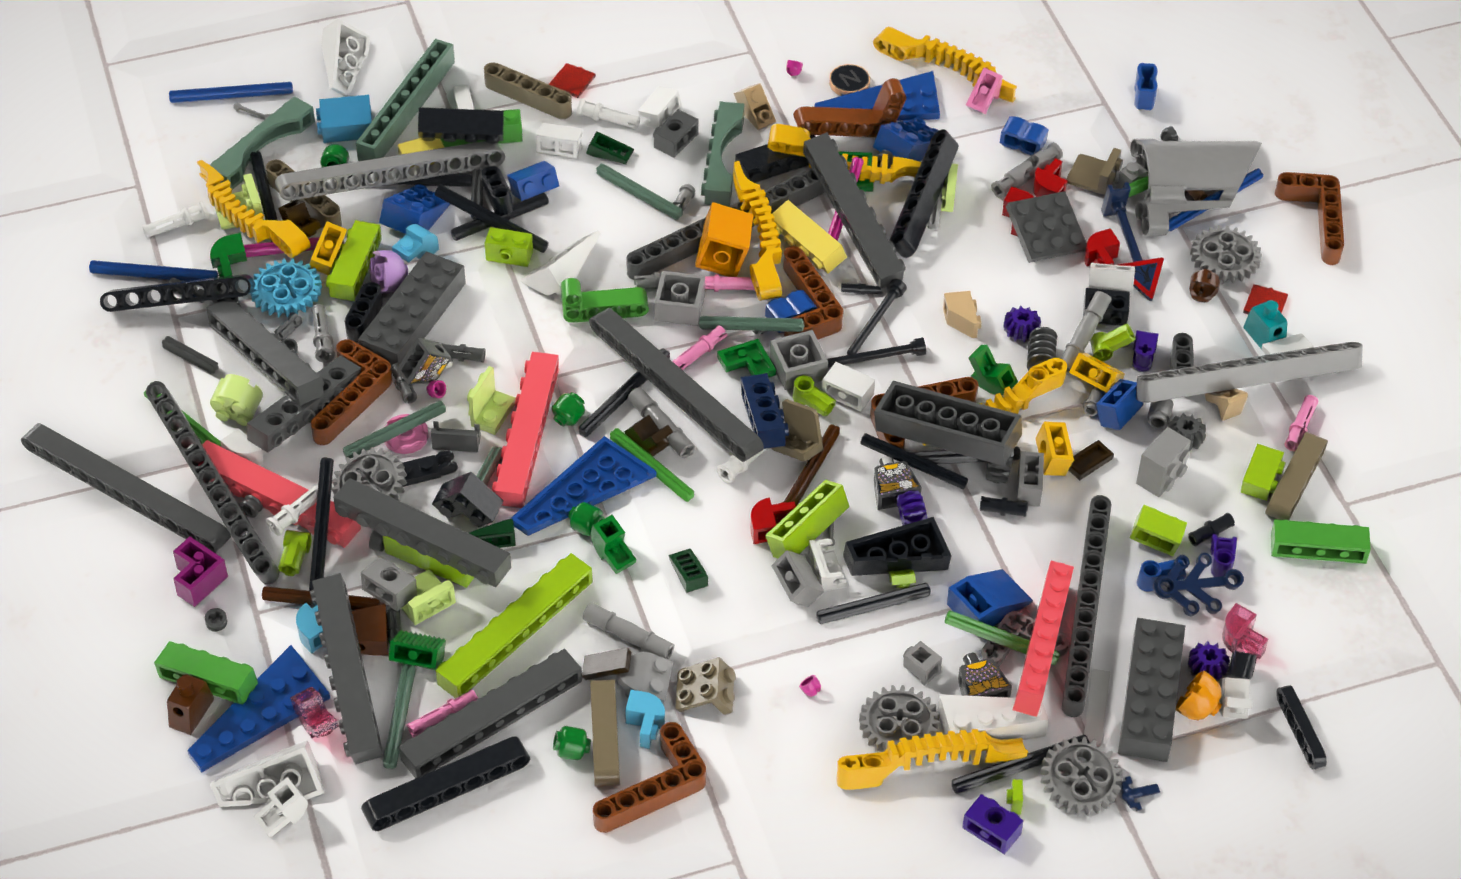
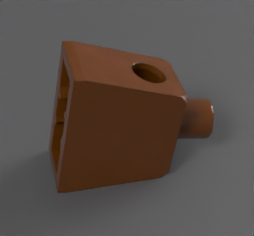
M386 604L352 611L361 655L389 656Z
M187 674L177 680L176 687L167 699L170 728L192 735L214 701V696L205 681Z

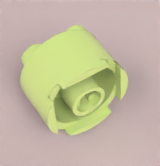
M227 374L225 378L222 377L210 399V405L216 412L215 416L219 420L228 421V419L237 421L242 426H247V423L253 419L263 398L262 390L257 385L253 387L248 384L250 380L245 377Z

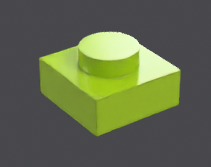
M912 569L889 572V581L892 585H896V588L910 587V584L916 583L915 573Z
M1013 779L1011 789L1006 790V804H1011V811L1018 815H1021L1023 805V780Z

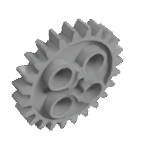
M1218 225L1217 230L1209 227L1208 232L1202 230L1201 235H1196V240L1192 242L1190 255H1192L1191 261L1195 262L1194 268L1200 267V270H1211L1222 279L1223 283H1226L1227 279L1234 283L1236 278L1243 282L1244 276L1249 279L1251 273L1256 274V270L1259 269L1262 257L1260 253L1261 247H1257L1258 241H1252V235L1245 236L1246 231L1239 233L1237 232V227L1232 231L1229 226L1222 230Z
M371 447L369 453L363 448L361 455L353 452L354 458L346 457V465L339 464L341 471H334L336 478L332 479L334 487L331 488L334 496L349 478L373 488L371 484H374L378 491L396 500H400L397 493L405 492L402 485L407 484L404 478L407 474L402 462L397 455L393 456L390 450L385 453L383 448L376 452L374 447ZM360 470L366 476L369 482L367 480H364L362 475L357 471Z
M891 685V691H887L882 687L881 694L874 691L873 698L867 697L866 705L861 706L859 729L863 730L862 737L868 738L869 746L876 744L875 751L878 752L882 748L887 749V741L894 740L896 745L900 742V738L906 737L907 740L912 739V736L923 738L924 734L936 736L940 726L939 712H936V704L930 705V697L923 699V691L914 694V687H911L909 691H905L904 685L900 687V690H896L895 686Z
M1073 736L1071 743L1067 739H1063L1061 745L1055 743L1053 750H1048L1047 757H1044L1043 767L1040 770V774L1044 775L1040 783L1047 784L1044 788V793L1052 792L1050 801L1056 799L1059 801L1057 808L1066 805V813H1069L1073 808L1077 816H1079L1081 810H1084L1086 815L1089 816L1092 809L1099 814L1101 806L1108 809L1110 802L1114 803L1117 797L1115 794L1118 795L1121 790L1119 785H1121L1123 778L1118 776H1120L1122 769L1115 768L1119 762L1118 759H1110L1113 751L1104 752L1105 744L1098 748L1096 747L1095 739L1091 744H1088L1086 737H1083L1082 741L1078 742L1077 738ZM1077 757H1082L1086 759L1087 762L1083 763L1079 761ZM1058 771H1065L1069 776H1063ZM1094 776H1100L1104 781H1098ZM1075 790H1082L1085 795H1079Z

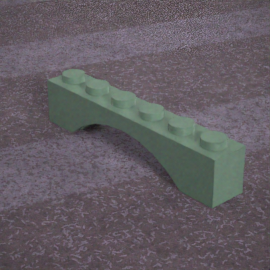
M294 96L261 124L257 125L245 137H242L234 146L226 150L224 154L210 164L224 177V180L220 183L229 180L230 188L233 190L244 181L243 175H245L247 165L251 161V152L259 151L279 138L299 134L315 122L313 106Z
M720 101L719 109L714 111V122L716 124H712L711 136L714 138L709 140V151L711 153H707L706 166L709 167L704 169L703 180L706 183H702L701 196H705V205H711L714 202L727 207L730 206L733 177L726 170L722 162V154L727 145L742 133L745 103Z

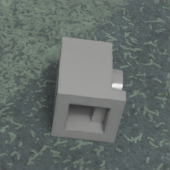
M1137 162L1128 163L1120 171L1119 181L1115 183L1114 187L1121 189L1125 182L1130 184L1146 177L1147 170Z
M919 641L914 647L910 646L904 652L903 666L918 677L924 686L941 672L942 657L922 641Z

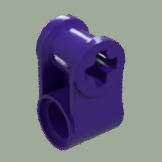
M1136 330L1132 360L1134 369L1145 372L1152 368L1158 342V333Z
M1217 534L1212 535L1210 555L1212 557L1211 574L1214 577L1224 576L1226 572L1233 569L1237 537L1233 536L1231 539L1217 537Z

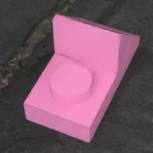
M983 68L966 106L986 115L993 98H999L1003 76Z

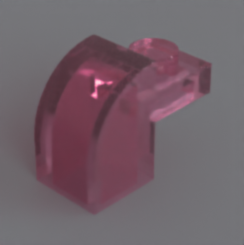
M1235 603L1226 616L1222 632L1223 643L1231 652L1241 648L1246 653L1256 655L1258 659H1261L1266 651L1269 639L1253 630L1257 614Z
M313 687L290 697L303 728L311 738L327 736L339 727L336 718L327 711L321 694Z

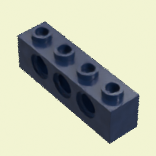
M767 373L741 377V396L752 431L760 437L764 449L785 446V437L789 436L787 422L783 423L784 413L783 409H780L779 397L775 395L774 382H770Z

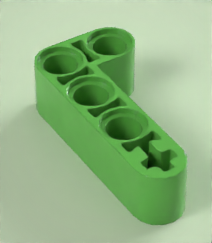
M567 278L561 283L563 317L567 322L589 321L591 317L607 308H611L622 318L641 317L649 312L647 292L641 287L581 292V284L578 279Z

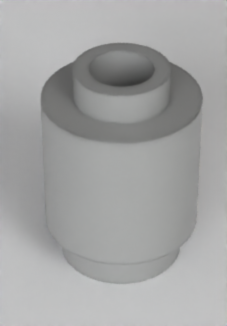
M1171 399L1150 403L1147 419L1151 427L1163 429L1169 424L1174 405Z

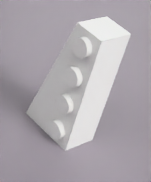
M939 695L938 712L944 735L948 734V731L959 733L960 730L971 732L972 729H978L979 732L986 731L991 737L1001 740L1022 738L1023 740L1046 736L1049 719L1043 700L1038 715L1035 717L1014 711L1015 698Z

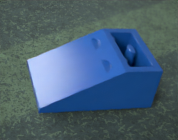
M920 118L891 122L881 125L873 148L879 152L888 150L895 157L920 162L924 158L933 135L939 130L927 126L926 122Z
M415 185L383 200L379 223L406 234V228L412 224H418L429 231L450 206V203L435 196V192L428 190L426 186Z
M1003 569L967 576L948 589L947 605L952 611L990 626L1000 623L1008 613L1012 611L1018 612L1033 603L1030 596Z

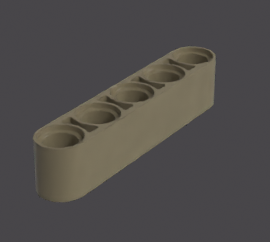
M490 62L484 66L486 88L559 119H567L572 115V96L570 93L496 62Z
M277 159L271 160L266 164L268 183L278 192L275 186L276 178L281 174L295 171L283 161ZM326 195L297 199L305 202L310 217L318 219L322 228H324L327 221L337 226H342L340 207Z
M1305 432L1268 503L1266 515L1279 520H1290L1324 454L1328 440Z
M615 679L590 681L595 786L620 785Z

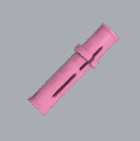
M719 274L705 276V289H711L714 292H719V290H755L751 277H719Z
M718 325L709 334L702 335L696 344L672 362L684 370L704 353L711 352L717 343L727 337L725 329Z
M1313 395L1305 396L1295 422L1289 427V435L1284 443L1286 449L1296 451L1305 432H1308V424L1319 402L1317 397Z
M470 690L454 700L451 698L443 706L408 723L407 728H409L408 731L413 738L416 737L427 727L436 725L449 714L456 713L465 708L468 703L476 701V699L478 700L476 693Z

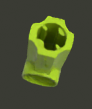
M1125 324L1108 333H1094L1090 340L1093 357L1101 361H1107L1113 356V351L1134 342L1136 338L1131 327Z
M802 375L795 379L793 401L808 405L816 409L822 416L827 417L836 405V400L814 386V381L811 377Z
M286 530L283 539L284 550L278 566L280 572L286 576L293 577L299 574L305 553L308 554L311 548V533Z

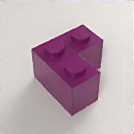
M190 536L173 551L176 567L181 571L173 578L177 596L193 607H196L228 577L225 560Z

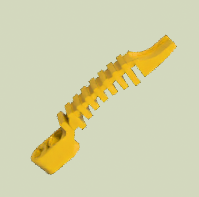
M886 27L873 40V45L879 52L898 61L924 57V62L929 64L936 57V65H940L944 60V67L946 68L954 64L952 70L957 72L961 68L960 74L962 76L968 73L967 80L971 82L974 79L972 84L974 87L983 68L997 73L996 67L991 66V62H984L983 58L974 57L975 54L971 52L967 54L964 49L958 50L955 45L949 46V43L945 41L941 43L940 39L930 40L928 35H925L922 39H916L897 29ZM1002 79L999 98L1009 102L1015 101L1017 86Z
M774 124L770 128L768 148L775 152L805 157L803 153L804 141L811 139L810 132L801 127ZM843 153L842 155L845 157L847 161L848 154ZM888 154L882 155L880 167H877L878 156L872 157L870 166L867 165L868 157H862L864 163L859 180L870 179L869 182L873 183L877 180L880 181L879 184H885V182L892 183L903 176L916 177L922 162L893 156V164L891 169H888ZM847 161L848 170L850 169L852 161Z
M203 160L197 161V165L200 166L201 170L199 175L207 182L206 187L210 204L215 206L218 212L221 211L223 217L227 216V220L230 223L233 222L236 228L240 227L243 233L247 232L249 238L254 237L257 243L270 239L290 258H294L311 247L305 233L290 220H263L264 215L262 213L254 216L255 211L253 209L246 212L247 207L245 205L240 206L241 202L238 199L235 200L236 196L232 194L230 181L226 180L220 183L224 180V177Z
M736 161L733 168V180L740 203L743 202L741 210H749L748 213L754 214L753 223L754 225L759 224L757 231L758 233L761 232L759 236L761 250L758 253L760 259L757 263L750 264L751 280L759 301L779 298L782 296V288L774 264L781 263L782 250L780 239H778L779 233L776 230L777 225L774 222V215L771 214V206H768V198H765V190H761L759 184L750 181L744 175L740 162Z
M1051 358L1031 367L1013 389L1010 386L1006 387L1003 397L998 393L995 395L994 403L990 398L986 400L985 405L1016 414L1019 413L1020 408L1022 410L1028 409L1029 402L1033 398L1059 388L1064 384L1067 371L1066 361L1061 358Z
M972 729L971 732L960 730L959 733L948 731V734L945 735L942 732H936V736L924 734L923 738L912 736L910 740H907L905 737L900 738V742L896 745L894 740L887 741V749L884 752L849 755L839 758L836 782L838 787L845 790L878 787L882 785L883 780L897 769L898 766H903L904 771L910 770L911 758H914L916 766L922 765L923 756L925 755L928 762H934L935 754H938L939 761L946 760V754L949 752L952 761L957 760L958 752H960L962 762H968L970 755L972 764L979 765L982 751H986L985 763H994L1027 757L1028 750H1026L1022 738L996 739L987 734L986 731L979 732L978 729Z

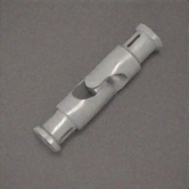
M1052 142L1045 150L1038 151L1023 163L1007 172L1004 178L991 184V189L995 196L1000 199L1004 198L1011 186L1019 188L1035 177L1037 167L1044 170L1047 164L1050 165L1055 158L1061 159L1063 157L1062 149L1057 143Z

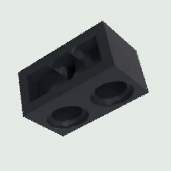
M1086 288L1083 302V317L1085 315L1084 311L1089 306L1095 292L1101 291L1109 295L1112 300L1103 315V320L1099 323L1122 326L1127 324L1130 292Z

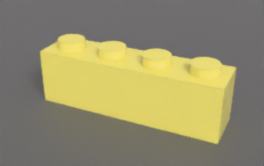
M789 200L772 213L779 236L782 234L790 246L800 247L818 270L822 268L829 274L847 258L843 246Z

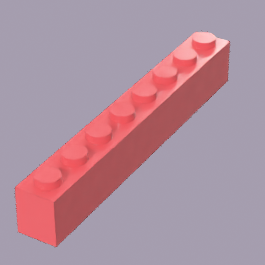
M532 352L530 360L525 362L524 372L526 376L522 377L520 381L521 394H517L515 401L517 409L512 411L511 414L512 428H508L506 433V442L508 443L507 446L502 448L501 459L503 461L502 464H498L496 473L498 480L497 482L494 481L492 485V491L504 501L502 506L524 507L559 373V355Z
M208 440L203 443L204 448L231 492L237 497L245 498L246 495L256 497L262 503L263 508L269 510L273 515L280 512L282 506L291 505L308 491V489ZM330 500L327 540L334 545L337 544L345 548L361 530V525L348 517L340 516L335 511L334 502ZM317 502L299 516L298 522L293 525H299L314 534Z
M1050 561L1013 706L1014 711L1035 717L1038 715L1072 578L1073 566Z

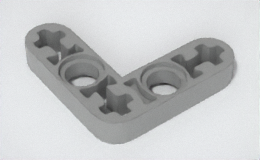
M1012 611L1005 615L997 628L1030 640V632L1033 630L1035 619L1020 612ZM1058 632L1056 644L1061 643V645L1055 646L1054 650L1058 651L1061 657L1067 653L1069 640L1066 635ZM988 640L981 650L980 660L987 659V656L990 657L995 649L997 650L996 656L991 659L999 667L1011 649Z

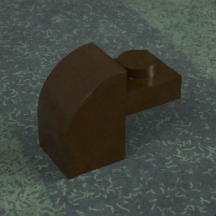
M294 200L278 208L282 220L288 219L293 222L307 237L315 235L317 233L316 230L322 228L318 219L310 217L304 201Z
M650 415L642 418L624 431L627 436L652 456H655L670 445L667 436L673 433L669 425L659 429Z

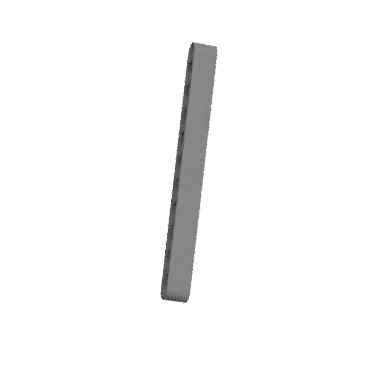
M482 141L284 173L276 178L275 186L284 200L291 201L473 171L474 169H484L488 166H500L505 161V153L498 143L492 144Z
M1344 342L1142 374L1137 376V400L1146 403L1359 369L1362 367L1363 344L1359 342Z

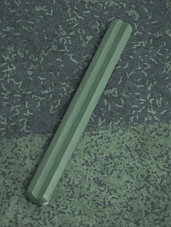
M603 163L597 166V175L676 220L682 217V208Z
M701 316L698 322L701 329L713 330L718 325L722 326L725 330L802 332L804 329V321L799 318Z
M439 400L343 447L344 456L352 459L354 458L353 452L360 455L363 448L365 451H368L371 447H376L445 413L446 407L444 403Z
M402 665L383 758V766L386 769H395L397 767L399 746L402 742L416 667L412 665Z

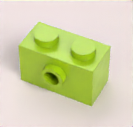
M490 227L484 242L486 261L528 267L533 254L532 234Z
M1257 443L1242 481L1241 493L1267 501L1270 493H1274L1279 481H1276L1277 474H1283L1286 462L1282 461L1284 452Z
M1143 505L1136 517L1129 538L1174 556L1181 544L1187 522L1158 511L1155 508Z

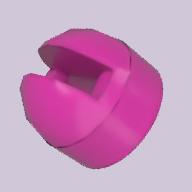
M787 60V73L790 76L799 75L802 71L803 63Z
M441 380L430 381L426 391L433 398H442L446 393V384Z
M815 675L807 677L799 685L800 689L807 696L811 697L817 695V692L821 690L820 681Z

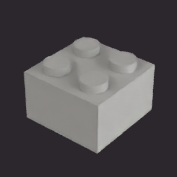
M662 271L654 302L655 321L698 326L705 298V276Z
M813 330L770 340V360L776 369L784 390L794 388V381L799 376H809L815 383L822 381L828 373V360Z
M1167 427L1142 453L1136 484L1157 497H1160L1165 491H1170L1175 480L1178 477H1183L1187 471L1188 466L1186 462L1191 454V451H1189L1191 440Z

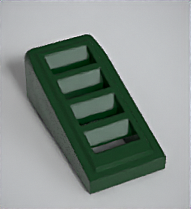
M596 131L589 143L586 154L626 165L634 152V148Z
M513 519L503 520L468 532L499 548L516 546Z
M691 548L669 555V560L686 593L708 586V575Z

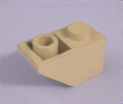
M761 83L733 93L737 103H745L744 116L757 130L776 122Z
M971 292L944 293L943 311L947 325L971 338H977L978 329H981V317L976 315L977 302L976 299H972Z

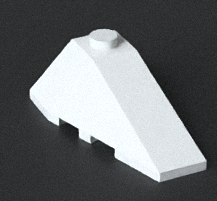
M340 19L323 28L322 50L330 89L347 97L354 86L358 71L363 66L362 62L369 53L370 35Z
M597 230L582 237L567 247L565 251L549 259V262L533 269L520 280L527 286L547 296L555 292L557 295H560L562 281L567 278H576L601 234L600 231Z
M308 740L283 749L210 782L219 807L244 806L257 803L269 804L273 800L267 793L287 777L306 800L324 793L318 765Z

